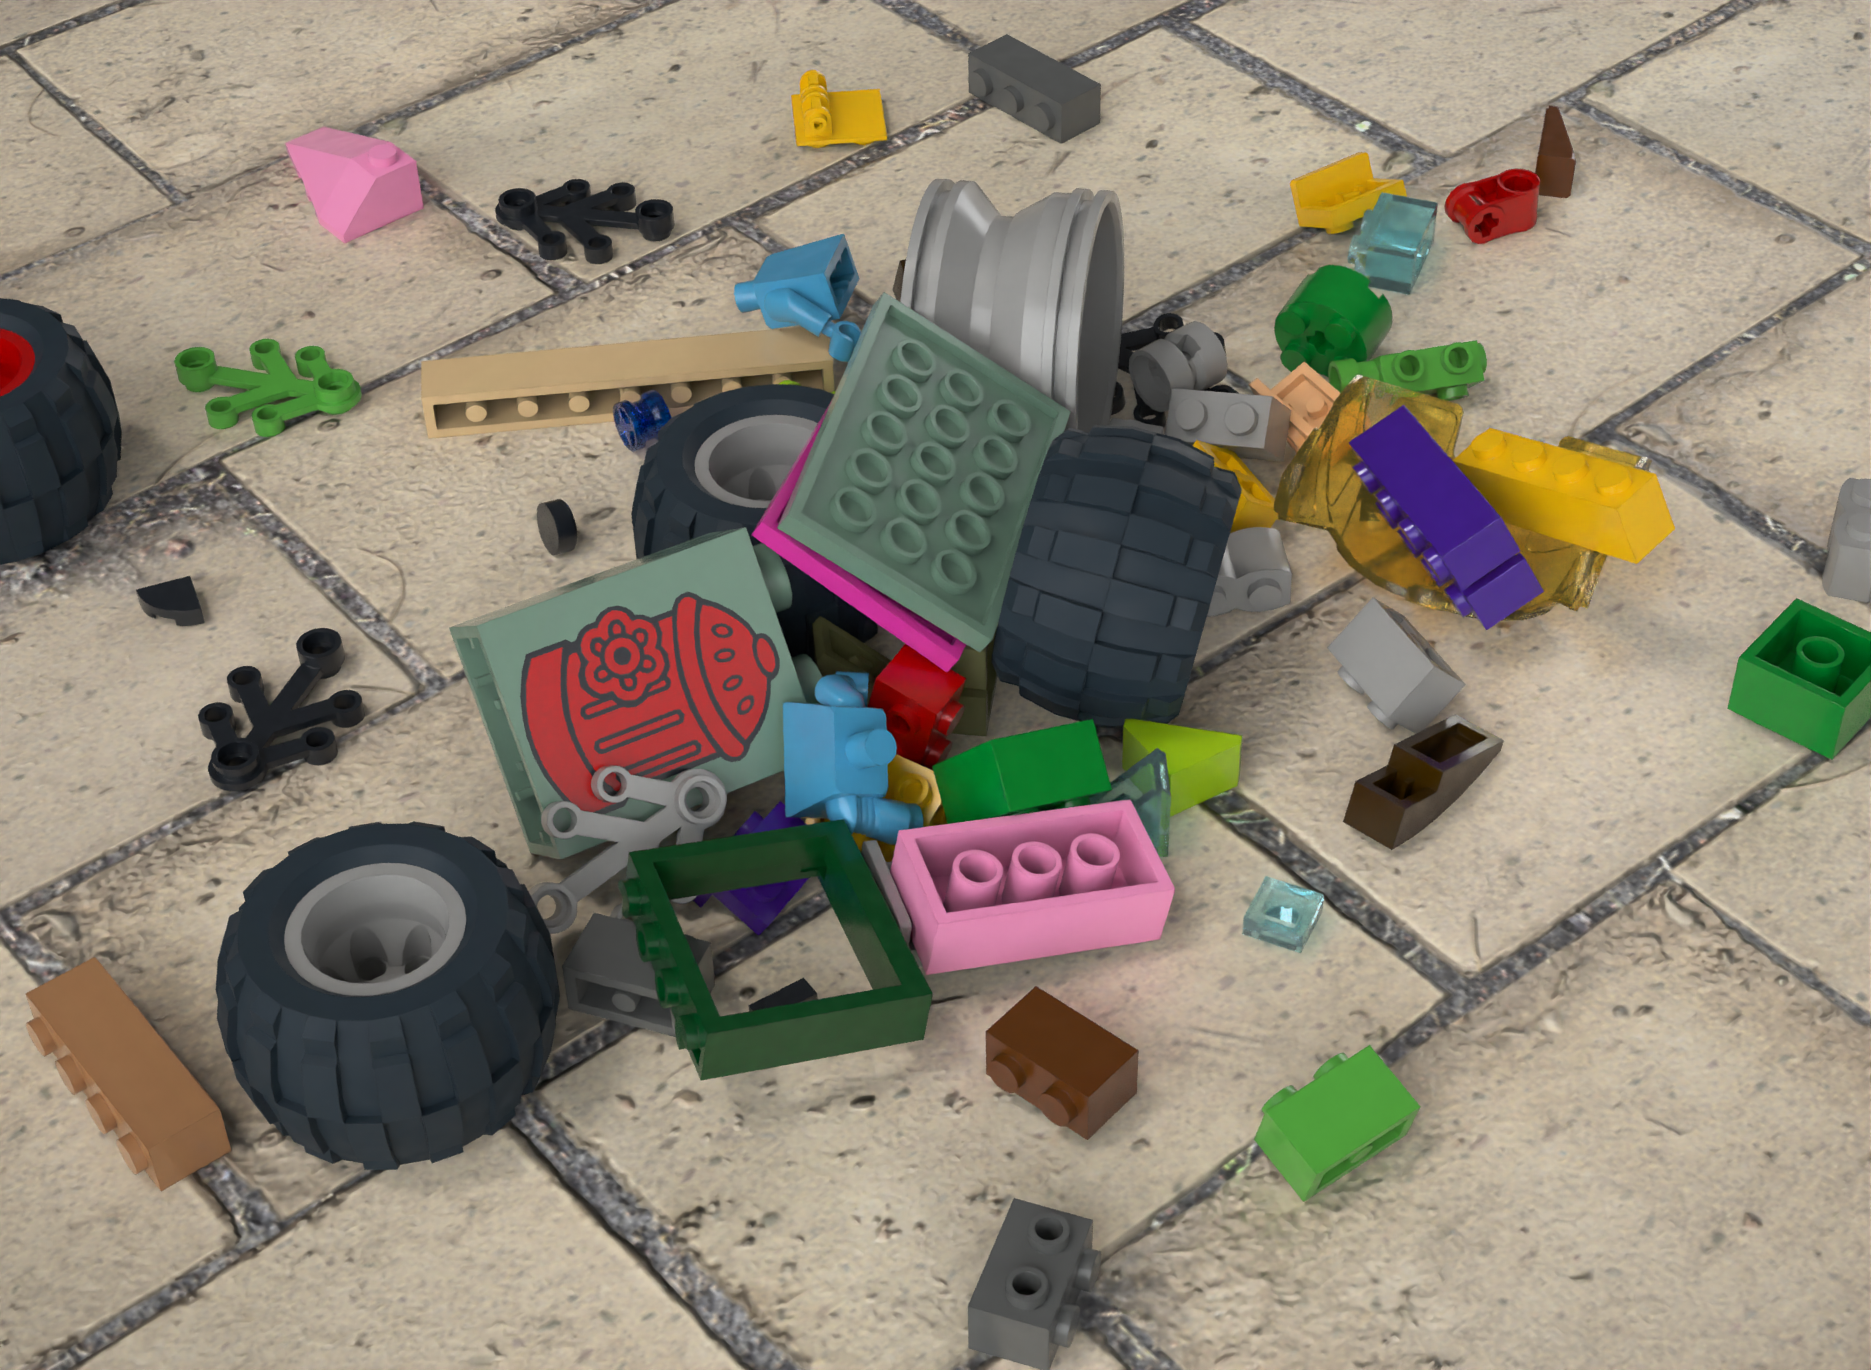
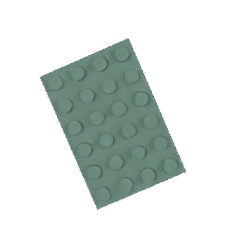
M883 292L870 311L777 528L966 645L981 652L992 641L998 625L1015 553L1044 459L1052 441L1064 432L1071 411Z

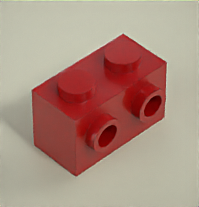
M907 644L900 649L877 676L867 706L884 710L887 731L893 735L896 741L897 755L930 770H933V765L947 758L953 742L946 739V737L955 729L965 710V705L959 703V699L966 678L951 669L945 672Z

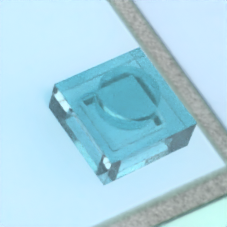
M1266 876L1244 915L1242 934L1301 953L1323 912L1324 894Z

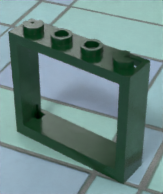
M844 819L629 852L626 879L618 882V888L623 897L622 914L625 918L632 917L634 921L640 958L643 962H651L655 971V987L658 1001L662 1008L671 1009L675 1019V1036L679 1050H688L701 1081L924 1040L933 993ZM817 876L873 990L720 1016L669 900Z

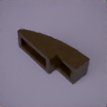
M1455 714L1394 744L1387 766L1355 781L1343 822L1387 848L1395 849L1418 834L1450 807L1501 751L1504 740Z

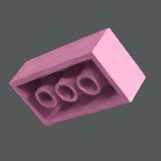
M1131 799L899 830L890 869L892 878L911 920L912 930L910 937L926 975L1160 940L1175 893V887Z

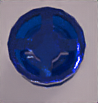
M653 389L643 393L638 401L632 403L623 400L613 406V418L618 434L624 445L632 452L643 449L649 440H658V431L672 418L663 397Z

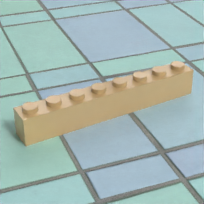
M803 327L421 361V400L428 439L676 416L693 407L695 403L716 394L747 386L779 384L784 380L795 381L805 387L833 392V358L828 352L830 341L829 337L824 334L817 337Z

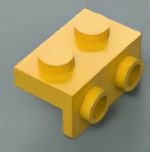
M1358 152L1295 178L1290 182L1299 226L1325 228L1327 234L1347 231L1354 227L1353 221L1361 217L1374 218L1390 212L1389 205L1407 198L1403 180L1373 178L1369 155L1366 152Z

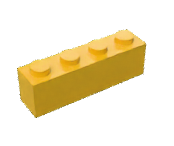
M1489 428L1484 433L1476 436L1471 444L1452 460L1501 516L1504 523L1635 564H1638L1675 530L1656 474L1493 428Z

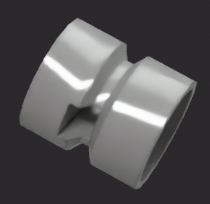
M1197 321L1190 322L1167 334L1165 339L1156 340L1133 352L1129 359L1130 376L1137 393L1148 406L1159 412L1169 410L1172 388L1204 391L1223 381L1227 375L1228 367L1226 353L1220 340L1209 327Z

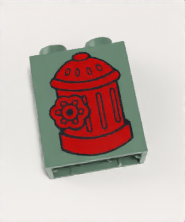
M746 527L699 536L449 627L530 853L564 859L608 841L575 835L568 839L554 838L548 835L542 827L541 816L544 809L552 802L568 801L577 805L582 811L643 822L665 807L628 797L619 803H608L599 800L592 791L591 780L594 773L603 766H621L630 775L671 782L679 773L685 770L704 769L712 772L722 781L726 794L784 771L783 703H819L814 694L816 684L822 678V675L808 655L802 653L794 657L790 656L776 615L778 612L789 609L792 605V590L788 574L781 558L776 552L763 543L752 546ZM612 772L604 778L603 788L610 796L617 794L621 787V781L619 776ZM693 788L688 792L686 803L689 808L703 802L700 790ZM565 808L557 810L553 817V824L560 832L567 830L571 824V815Z

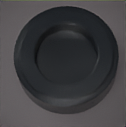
M561 499L540 503L537 507V524L546 549L551 555L574 550L578 538L577 527L568 504Z

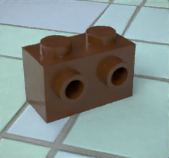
M1037 986L986 1031V1074L991 1077L994 1083L1008 1093H1016L1039 1108L1054 1124L1062 1127L1066 1126L1086 1140L1092 1137L1137 1093L1139 1050Z

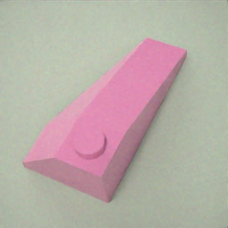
M322 127L285 143L286 150L297 175L303 181L306 195L309 201H312L319 224L343 243L354 240L424 208L416 160L389 141Z

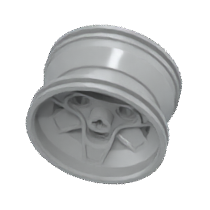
M950 179L933 180L921 199L913 224L905 262L900 302L1071 411L1064 431L1074 428L1089 433L1094 425L1109 426L1119 364L1124 301V232L1121 206L1117 194L1110 190H1100L1094 196L1090 189L1076 188L1072 193L1054 192L1019 211L1015 216H1001L975 181L960 180L954 183Z

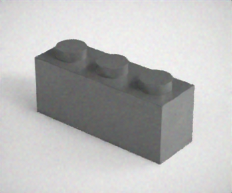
M1008 34L968 53L969 93L1062 144L1100 124L1101 84Z

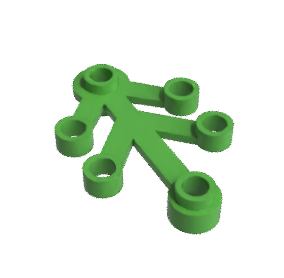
M273 339L258 340L251 344L249 348L253 366L258 370H266L268 374L217 366L214 352L205 347H193L183 350L174 360L178 380L189 391L203 392L212 388L214 384L249 390L230 397H217L206 404L205 410L208 423L215 429L233 427L239 421L238 413L257 407L252 412L255 432L262 437H272L284 431L285 420L316 410L333 415L343 414L354 407L362 397L361 387L354 380L353 375L343 369H331L327 364L325 351L318 346L301 348L295 354L298 373L303 377L313 378V381L297 379L281 355L279 343ZM289 396L297 397L278 405L267 404Z

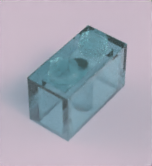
M1381 192L1374 209H1366L1360 235H1354L1351 240L1348 263L1355 264L1354 270L1371 280L1368 287L1407 295L1411 294L1434 242L1437 202Z

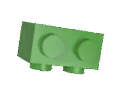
M1370 1045L1350 1058L1345 1053L1335 1055L1315 1072L1313 1076L1314 1081L1298 1091L1293 1085L1287 1086L1273 1095L1262 1107L1264 1116L1254 1140L1303 1202L1406 1136L1421 1107Z

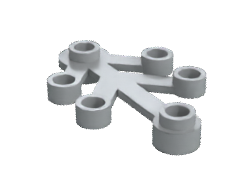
M609 765L599 768L591 780L592 791L599 800L608 803H619L628 797L665 806L644 822L582 811L577 805L568 801L550 803L542 813L541 824L544 831L551 837L568 839L575 835L615 842L560 883L543 882L529 890L536 906L539 900L546 895L551 896L555 901L556 909L554 914L547 919H543L550 934L563 932L572 925L577 916V902L624 869L628 863L629 852L659 848V843L677 829L676 845L702 841L704 829L715 825L725 812L727 794L722 781L715 774L704 769L685 770L679 773L671 782L630 775L621 766ZM613 772L619 776L621 787L617 794L610 796L603 788V781L609 773ZM693 788L700 790L703 796L702 805L696 811H692L686 803V796ZM561 808L567 809L571 815V824L563 832L558 831L553 824L554 814ZM697 896L669 901L677 904H686L693 901ZM623 901L613 909L610 917L622 919Z

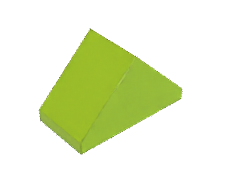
M1125 719L1123 725L1122 769L1168 817H1171L1238 786L1243 735L1137 719Z

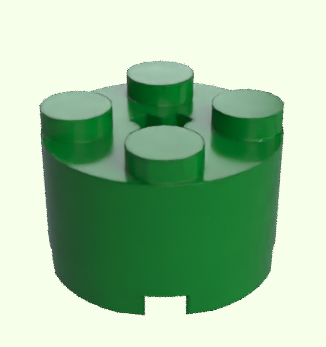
M1340 265L1319 267L1315 273L1308 274L1276 317L1274 332L1276 341L1282 351L1280 355L1282 364L1292 372L1305 362L1318 374L1328 377L1331 361L1349 358L1355 359L1356 362L1369 361L1392 326L1393 316L1388 300L1383 293L1378 298L1368 288L1371 280L1356 270Z

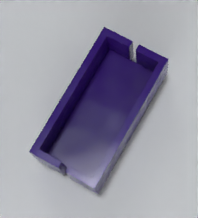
M1402 405L1348 442L1360 461L1352 467L1355 474L1370 494L1378 490V493L1375 494L1377 502L1374 504L1392 530L1399 526L1400 529L1397 533L1414 558L1420 555L1424 557L1420 562L1435 584L1440 588L1448 582L1450 586L1445 588L1444 592L1463 618L1472 612L1482 626L1488 630L1544 592L1526 559L1521 553H1518L1520 549L1501 516L1405 405Z

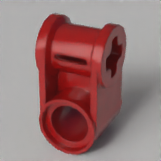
M1515 168L1475 182L1463 183L1450 192L1444 205L1445 213L1453 222L1461 223L1464 226L1467 237L1477 244L1487 243L1495 238L1515 232L1527 231L1535 226L1537 220L1540 178L1532 171Z

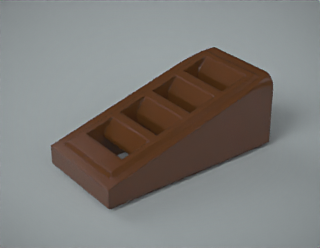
M1549 105V109L1546 108L1535 174L1540 178L1539 195L1568 198L1571 195L1576 159L1559 107Z

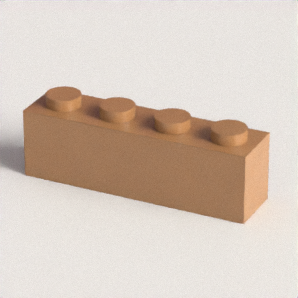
M96 957L25 993L34 1018L26 1023V1028L34 1045L42 1056L45 1057L53 1052L58 1060L55 1061L58 1073L73 1095L81 1091L85 1093L88 1097L85 1100L87 1109L99 1130L103 1134L112 1130L119 1137L116 1140L118 1149L127 1166L135 1175L145 1170L159 1190L163 1191L232 1151L219 1107Z

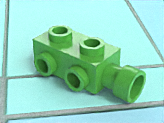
M1477 340L1463 343L1455 342L1450 345L1382 355L1373 360L1356 362L1353 358L1331 361L1328 378L1329 383L1348 400L1359 399L1361 393L1369 392L1371 404L1389 402L1390 410H1396L1402 405L1408 408L1421 404L1420 396L1437 394L1438 402L1468 397V388L1484 381L1483 373L1486 371L1487 358L1483 345L1477 343Z

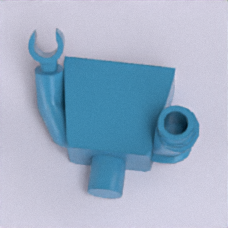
M844 234L771 254L766 257L754 280L737 283L734 287L735 301L740 312L746 313L761 309L765 323L771 329L800 325L817 337L824 334L831 338L828 352L836 360L848 362L861 335L860 329L855 323L841 321L835 324L832 322V320L841 318L860 279Z
M836 671V674L826 675L817 682L814 695L819 703H783L786 818L829 819L830 821L844 819L851 835L854 832L889 845H896L899 830L923 827L922 810L915 803H905L903 801L883 798L888 791V763L895 757L897 746L893 735L887 731L884 710L867 707L869 673Z

